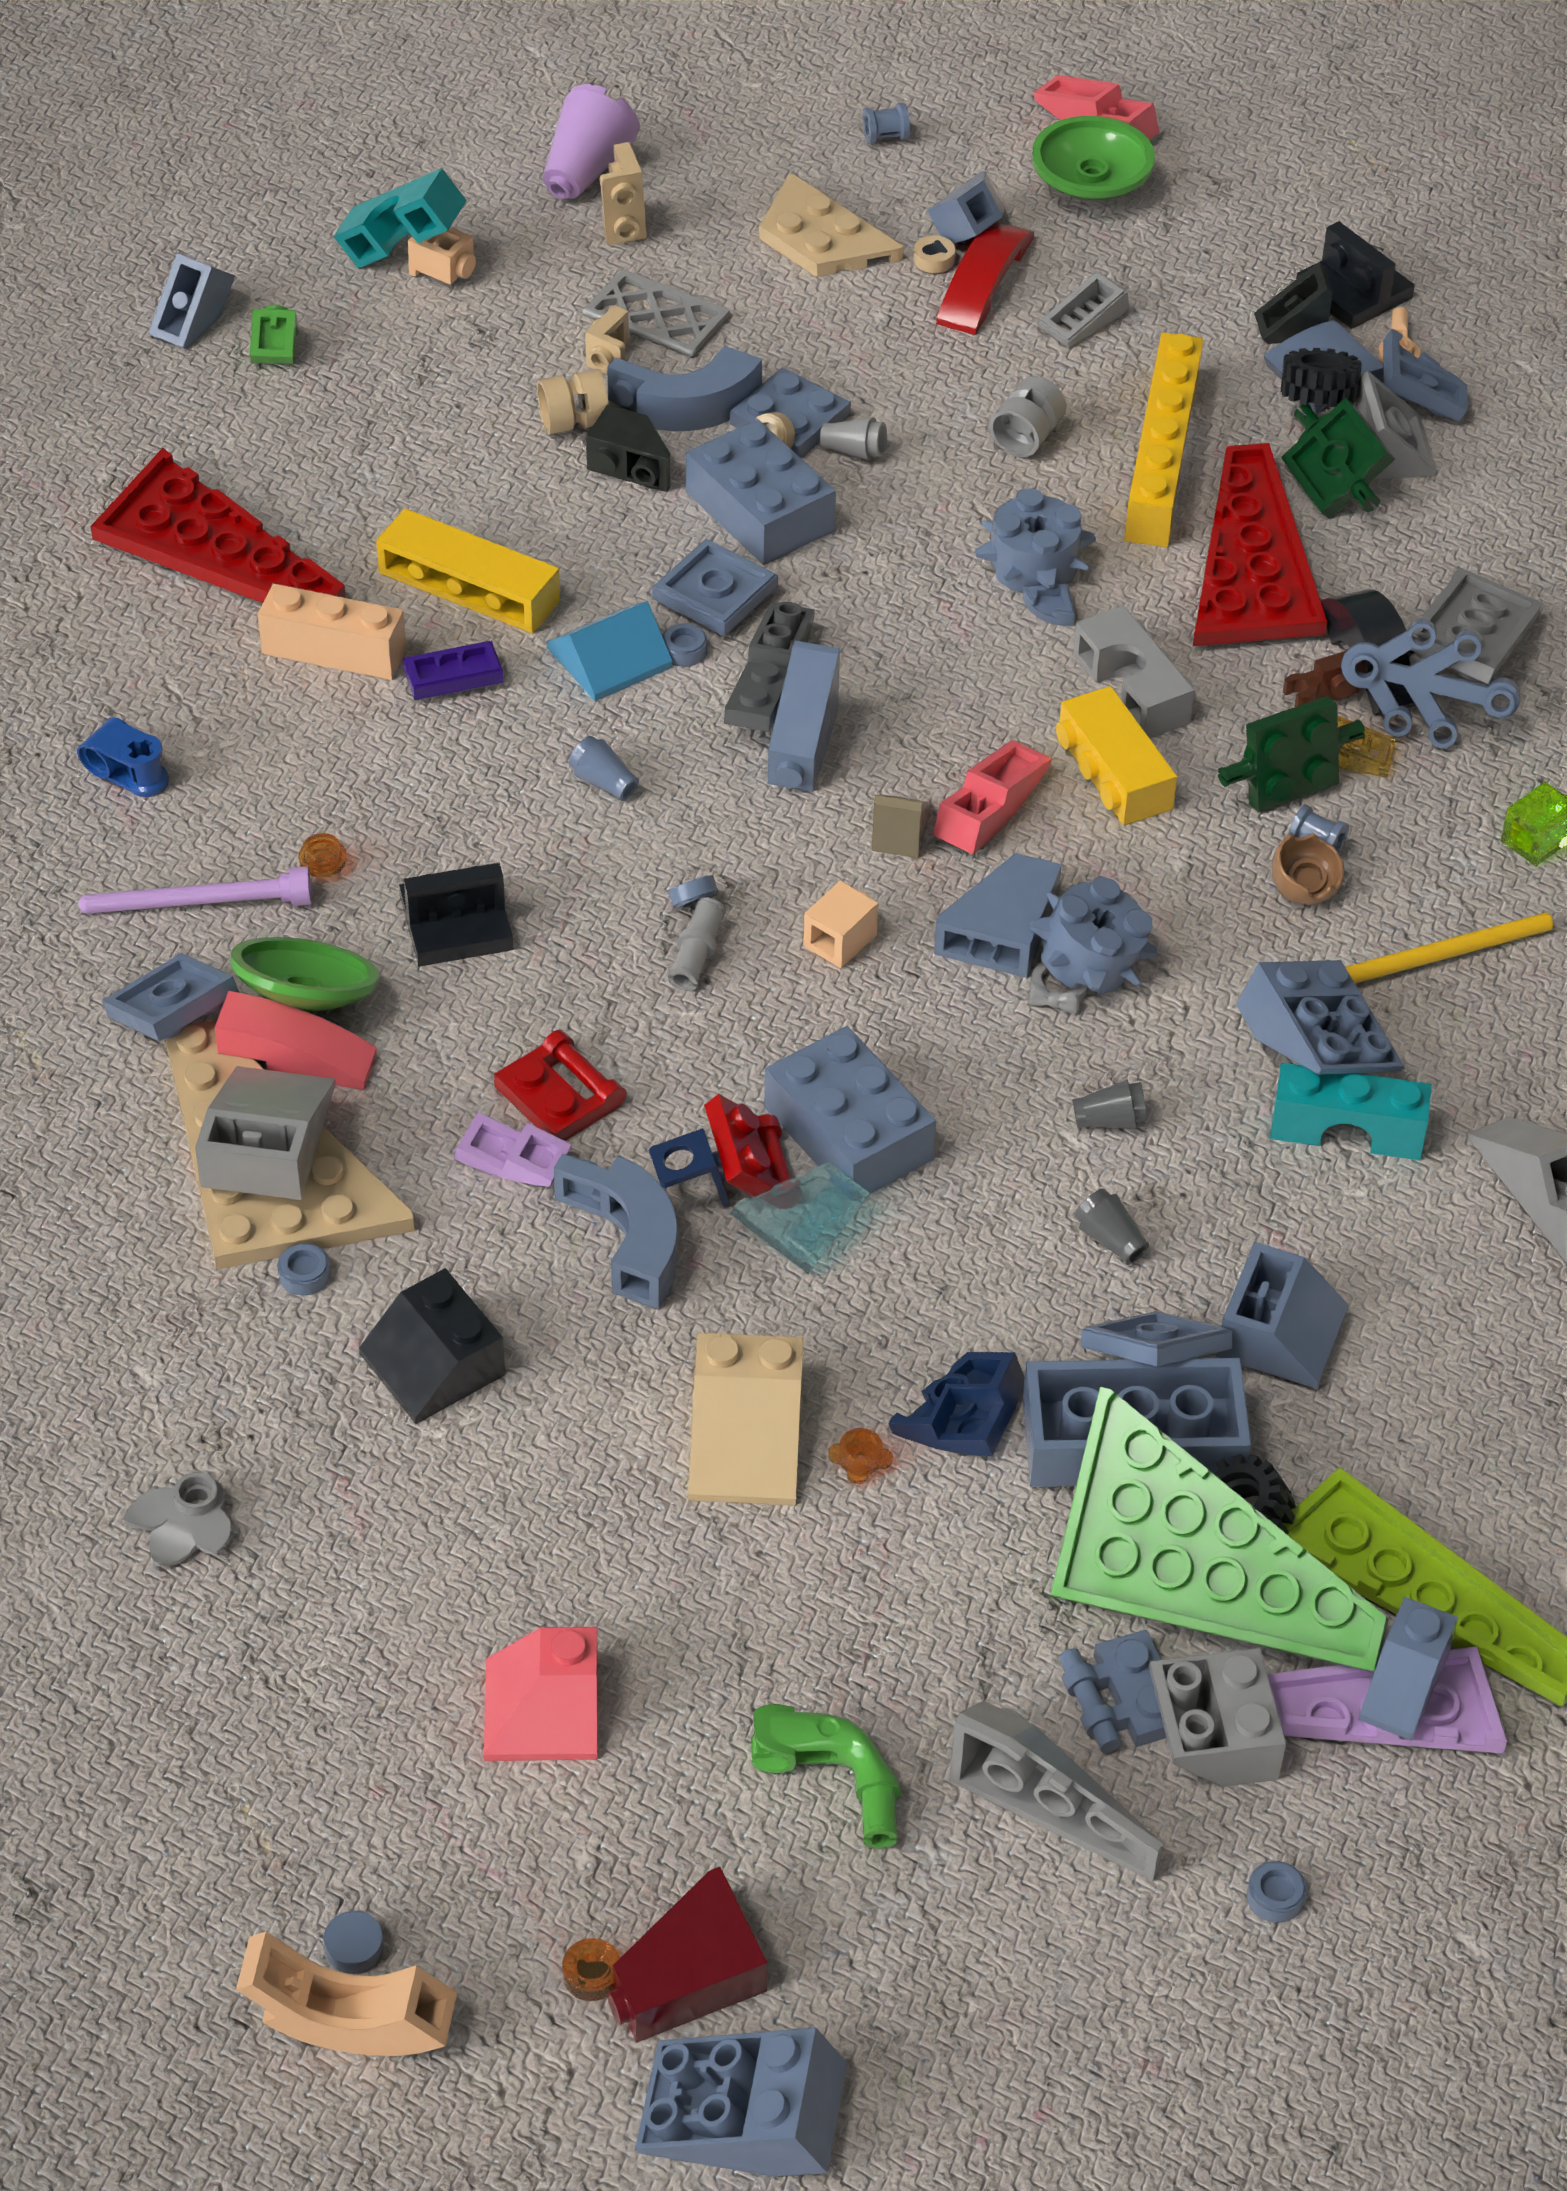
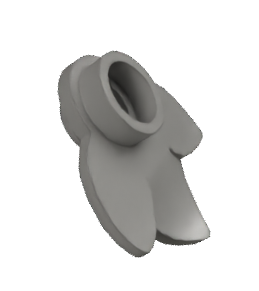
M192 1472L182 1476L173 1488H153L148 1490L131 1504L123 1518L124 1523L129 1526L151 1531V1559L159 1567L182 1563L192 1555L196 1548L208 1554L218 1555L231 1537V1521L223 1511L225 1503L223 1489L210 1475L202 1472ZM198 1499L204 1500V1501L201 1502V1503H196V1504H192V1503H191L192 1501L198 1500Z

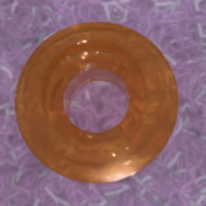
M318 833L308 837L299 851L300 867L308 866L310 876L324 878L339 873L347 862L344 846L335 836L327 833Z

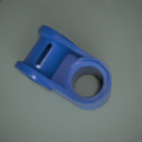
M110 717L77 748L79 760L90 773L96 777L111 781L129 790L134 795L151 797L165 790L168 785L169 776L167 770L160 762L163 753L160 740L153 735L146 734L128 725L119 718Z

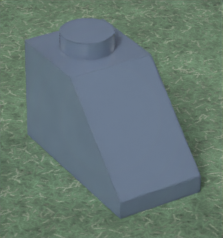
M176 253L148 334L187 349L221 316L235 275Z
M1404 1597L1385 1640L1359 1714V1721L1412 1741L1449 1655L1458 1620L1457 1616Z

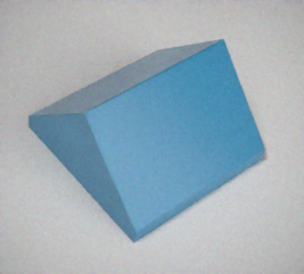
M648 601L622 608L547 641V648L594 701L672 668L671 656Z

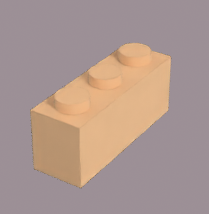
M273 584L258 612L262 654L392 680L406 651L403 609Z

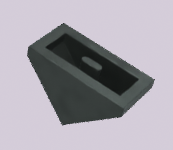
M1320 262L1311 267L1254 313L1264 342L1267 344L1282 343L1308 328L1329 322L1333 292L1325 267Z

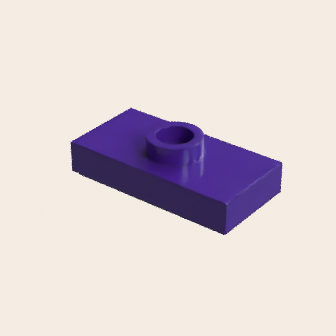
M492 640L403 658V670L414 700L504 683L503 669Z

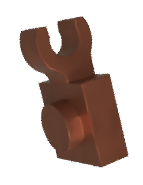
M1346 651L1315 660L1313 671L1291 674L1284 679V695L1298 693L1296 694L1294 707L1325 696L1330 697L1332 700H1337L1359 692V688L1351 685L1342 673V659ZM1364 660L1356 664V668L1361 673Z

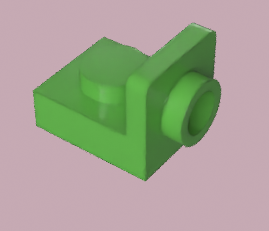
M269 305L264 309H253L250 343L251 363L294 365L296 336L299 335L296 310H289L280 305Z

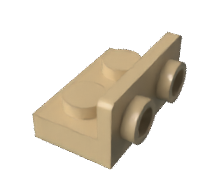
M630 142L613 145L615 162L609 163V173L600 176L604 235L607 245L647 238L642 170Z

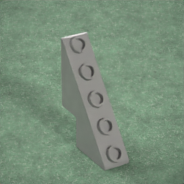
M1510 1116L1467 1133L1469 1140L1567 1263V1134Z

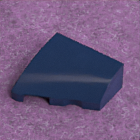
M967 1352L951 1366L950 1371L944 1377L933 1381L921 1391L926 1402L911 1415L905 1417L896 1413L891 1417L888 1424L892 1434L939 1450L967 1455L993 1456L1023 1394L1025 1376L1015 1352Z

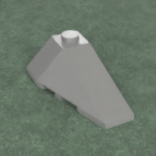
M982 1701L960 1712L954 1724L950 1782L1154 1881L1159 1871L1163 1843L1034 1724L1027 1722L1018 1712L1009 1708L996 1707L986 1701Z

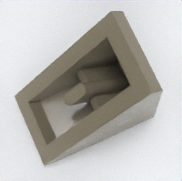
M875 795L872 851L918 858L932 802L891 795Z

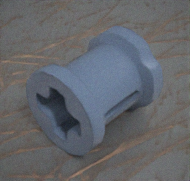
M898 103L896 108L874 111L872 108L863 109V131L867 143L872 144L876 143L877 139L898 136L901 140L909 139L910 120L905 103Z
M1305 804L1295 815L1288 834L1293 833L1294 837H1304L1315 833L1319 839L1334 846L1339 854L1347 838L1349 824L1343 821L1335 823L1313 813L1312 807Z

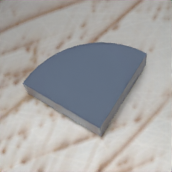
M1055 584L1054 588L1049 589L1043 585L1024 587L1023 601L1029 611L1036 617L1055 625L1074 626L1075 611L1068 584Z

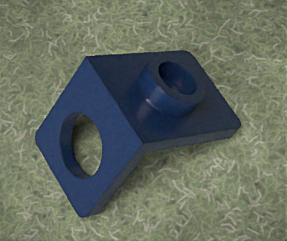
M704 1128L649 1148L660 1185L663 1188L711 1172L723 1207L730 1205L722 1182L726 1180L718 1150L711 1151ZM686 1150L693 1154L692 1162L685 1168L673 1170L665 1166L667 1157L675 1151Z

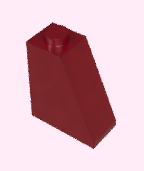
M721 1867L709 1870L613 1964V1989L607 1991L608 2003L617 2024L627 2023L636 2043L767 1992L768 1962Z

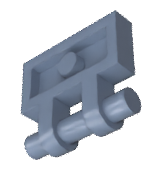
M1147 1629L1095 1644L1094 1658L1097 1664L1093 1666L1084 1662L1077 1648L1068 1649L1059 1656V1661L1065 1672L1062 1676V1681L1068 1694L1077 1698L1083 1711L1081 1716L1083 1727L1089 1737L1096 1739L1101 1752L1108 1753L1119 1748L1121 1740L1117 1732L1128 1729L1136 1747L1166 1738L1149 1670L1150 1661L1161 1660ZM1109 1688L1116 1705L1111 1707L1108 1704H1104L1098 1691Z

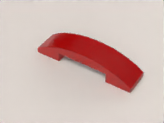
M996 221L978 234L963 256L950 282L937 315L936 324L976 335L990 312L992 295L1013 260L1020 262L1034 239L1035 231Z

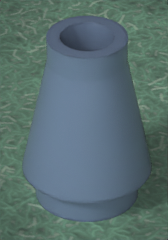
M593 736L586 737L576 746L569 758V766L574 769L576 777L615 795L621 801L630 797L639 784V779L629 771L604 739L597 740Z

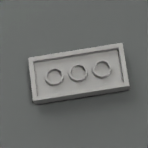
M1460 568L1420 618L1427 619L1435 625L1436 639L1434 644L1426 650L1412 648L1411 651H1414L1417 657L1423 659L1452 643L1460 632L1465 630L1474 631L1482 640L1480 655L1473 661L1464 662L1459 660L1449 667L1457 670L1461 677L1469 681H1482L1489 684L1537 620L1543 603ZM1418 628L1413 632L1415 639L1418 641H1426L1431 636L1430 632L1425 628ZM1465 639L1459 643V648L1463 652L1469 653L1476 649V644L1470 639Z

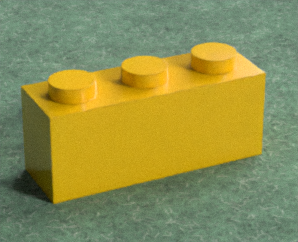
M1111 686L1061 702L1060 721L1056 724L1058 741L1064 749L1070 750L1078 762L1083 777L1092 781L1100 792L1104 806L1108 810H1113L1123 826L1173 809L1177 775Z

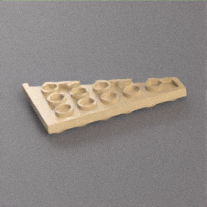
M213 1020L188 1024L184 1026L183 1031L177 1036L165 1039L217 1270L279 1258L287 1248L302 1243L313 1244L325 1249L415 1231L412 1210L324 1126L302 1200L201 1187L195 1146L207 1108L236 1066L256 1069L263 1068L254 1059L218 1054L215 1034L216 1023Z

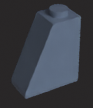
M794 641L768 749V784L813 792L838 716L840 648Z
M1018 853L1012 855L939 914L936 921L934 955L1027 978L1042 939L1029 929V923L1031 920L1051 916L1054 909L1046 894L1051 892L1059 897L1062 864Z

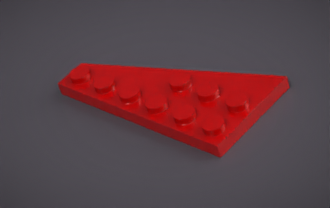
M1258 443L1226 446L1193 646L1325 635L1327 619L1270 444Z
M164 448L152 458L91 525L93 540L261 603L264 602L273 584L346 598L345 585L310 558L302 559L292 552L289 542L279 535L273 537L263 530V523L219 489L210 490L199 481V474L189 467L181 468L173 462V455Z

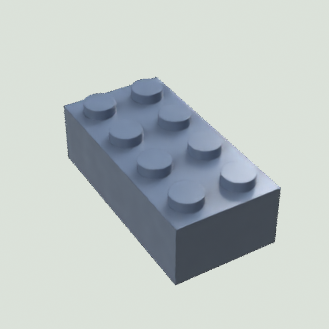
M1240 1358L1187 1359L1162 1366H1153L1133 1360L1026 1362L1022 1401L1030 1487L1077 1485L1100 1387L1108 1388L1115 1392L1213 1474L1219 1471L1216 1462L1225 1459L1228 1465L1233 1464V1455L1242 1454L1246 1461L1249 1459L1251 1440Z

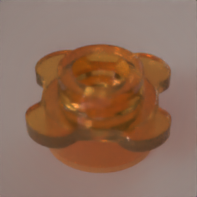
M854 1428L847 1431L842 1436L840 1444H833L828 1452L829 1460L834 1464H839L847 1472V1479L854 1484L866 1483L870 1474L878 1469L889 1468L893 1460L892 1452L889 1449L883 1448L879 1435L867 1428ZM857 1455H863V1456H865V1458L860 1459V1458H857L856 1456H857Z

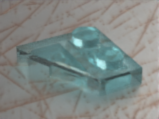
M828 1162L809 1170L805 1176L798 1179H788L774 1185L768 1192L749 1200L744 1198L738 1201L729 1214L809 1274L869 1195V1192Z

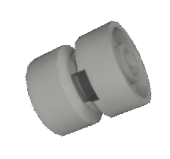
M1029 376L1022 379L990 419L989 430L993 440L1002 450L1013 456L1028 457L1033 455L1066 414L1067 404L1064 395L1056 385L1042 377Z

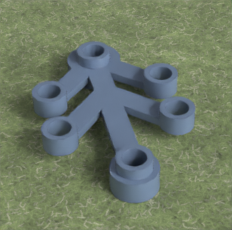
M1427 619L1414 621L1410 625L1409 630L1380 646L1370 642H1361L1351 646L1343 656L1342 673L1351 685L1358 688H1368L1385 716L1384 728L1392 736L1400 737L1407 734L1411 729L1413 718L1409 709L1399 706L1386 681L1405 686L1430 727L1429 739L1431 743L1439 748H1447L1454 744L1458 728L1451 718L1445 716L1432 693L1483 705L1485 711L1495 718L1509 717L1519 707V687L1509 678L1498 677L1492 679L1489 684L1482 685L1438 673L1459 660L1470 662L1480 655L1482 640L1474 631L1465 630L1460 632L1452 643L1410 666L1391 661L1412 648L1426 650L1434 644L1436 627ZM1418 628H1425L1430 632L1431 636L1426 641H1418L1415 639L1413 632ZM1470 639L1475 642L1476 649L1469 653L1463 652L1459 648V643L1462 640ZM1361 660H1367L1372 663L1373 670L1369 673H1361L1356 668V664ZM1503 694L1509 698L1510 702L1505 707H1497L1492 702L1493 697ZM1394 715H1402L1407 723L1403 727H1395L1390 723L1389 719ZM1440 726H1446L1452 731V735L1449 738L1441 739L1435 734V729Z

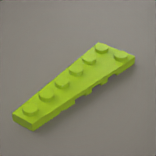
M1339 1467L1292 1510L1295 1515L1293 1524L1283 1523L1289 1531L1287 1534L1358 1594L1396 1615L1404 1597L1457 1616L1458 1620L1451 1646L1457 1649L1477 1646L1481 1661L1485 1665L1560 1707L1567 1703V1637Z

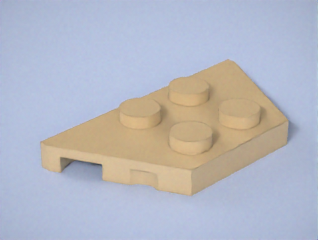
M793 173L787 176L759 225L760 240L816 277L836 274L841 270L852 271L867 268V259L887 256L891 263L899 262L903 259V245Z

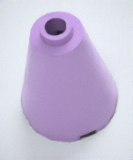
M591 84L574 86L564 99L543 174V180L548 191L559 199L577 198L609 167V163L615 162L613 145L630 142L632 145L639 132L640 124L637 115L629 104L621 97L615 102L605 96L607 89L601 86Z

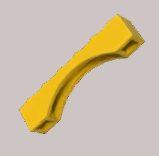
M1161 332L1128 500L1125 542L1168 547L1186 436L1199 380L1204 340L1202 337Z

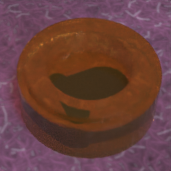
M595 1938L584 1939L573 1944L566 1951L562 1961L563 1982L567 1990L576 1998L585 2001H598L607 1998V1991L613 1989V1964L620 1958L617 1950L610 1943Z

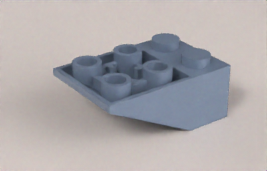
M1341 960L1259 962L1236 1003L1256 1040L1318 1075L1402 1071L1404 1068V1064Z
M816 2027L659 2040L635 2150L639 2154L773 2177L828 2173L847 2062Z

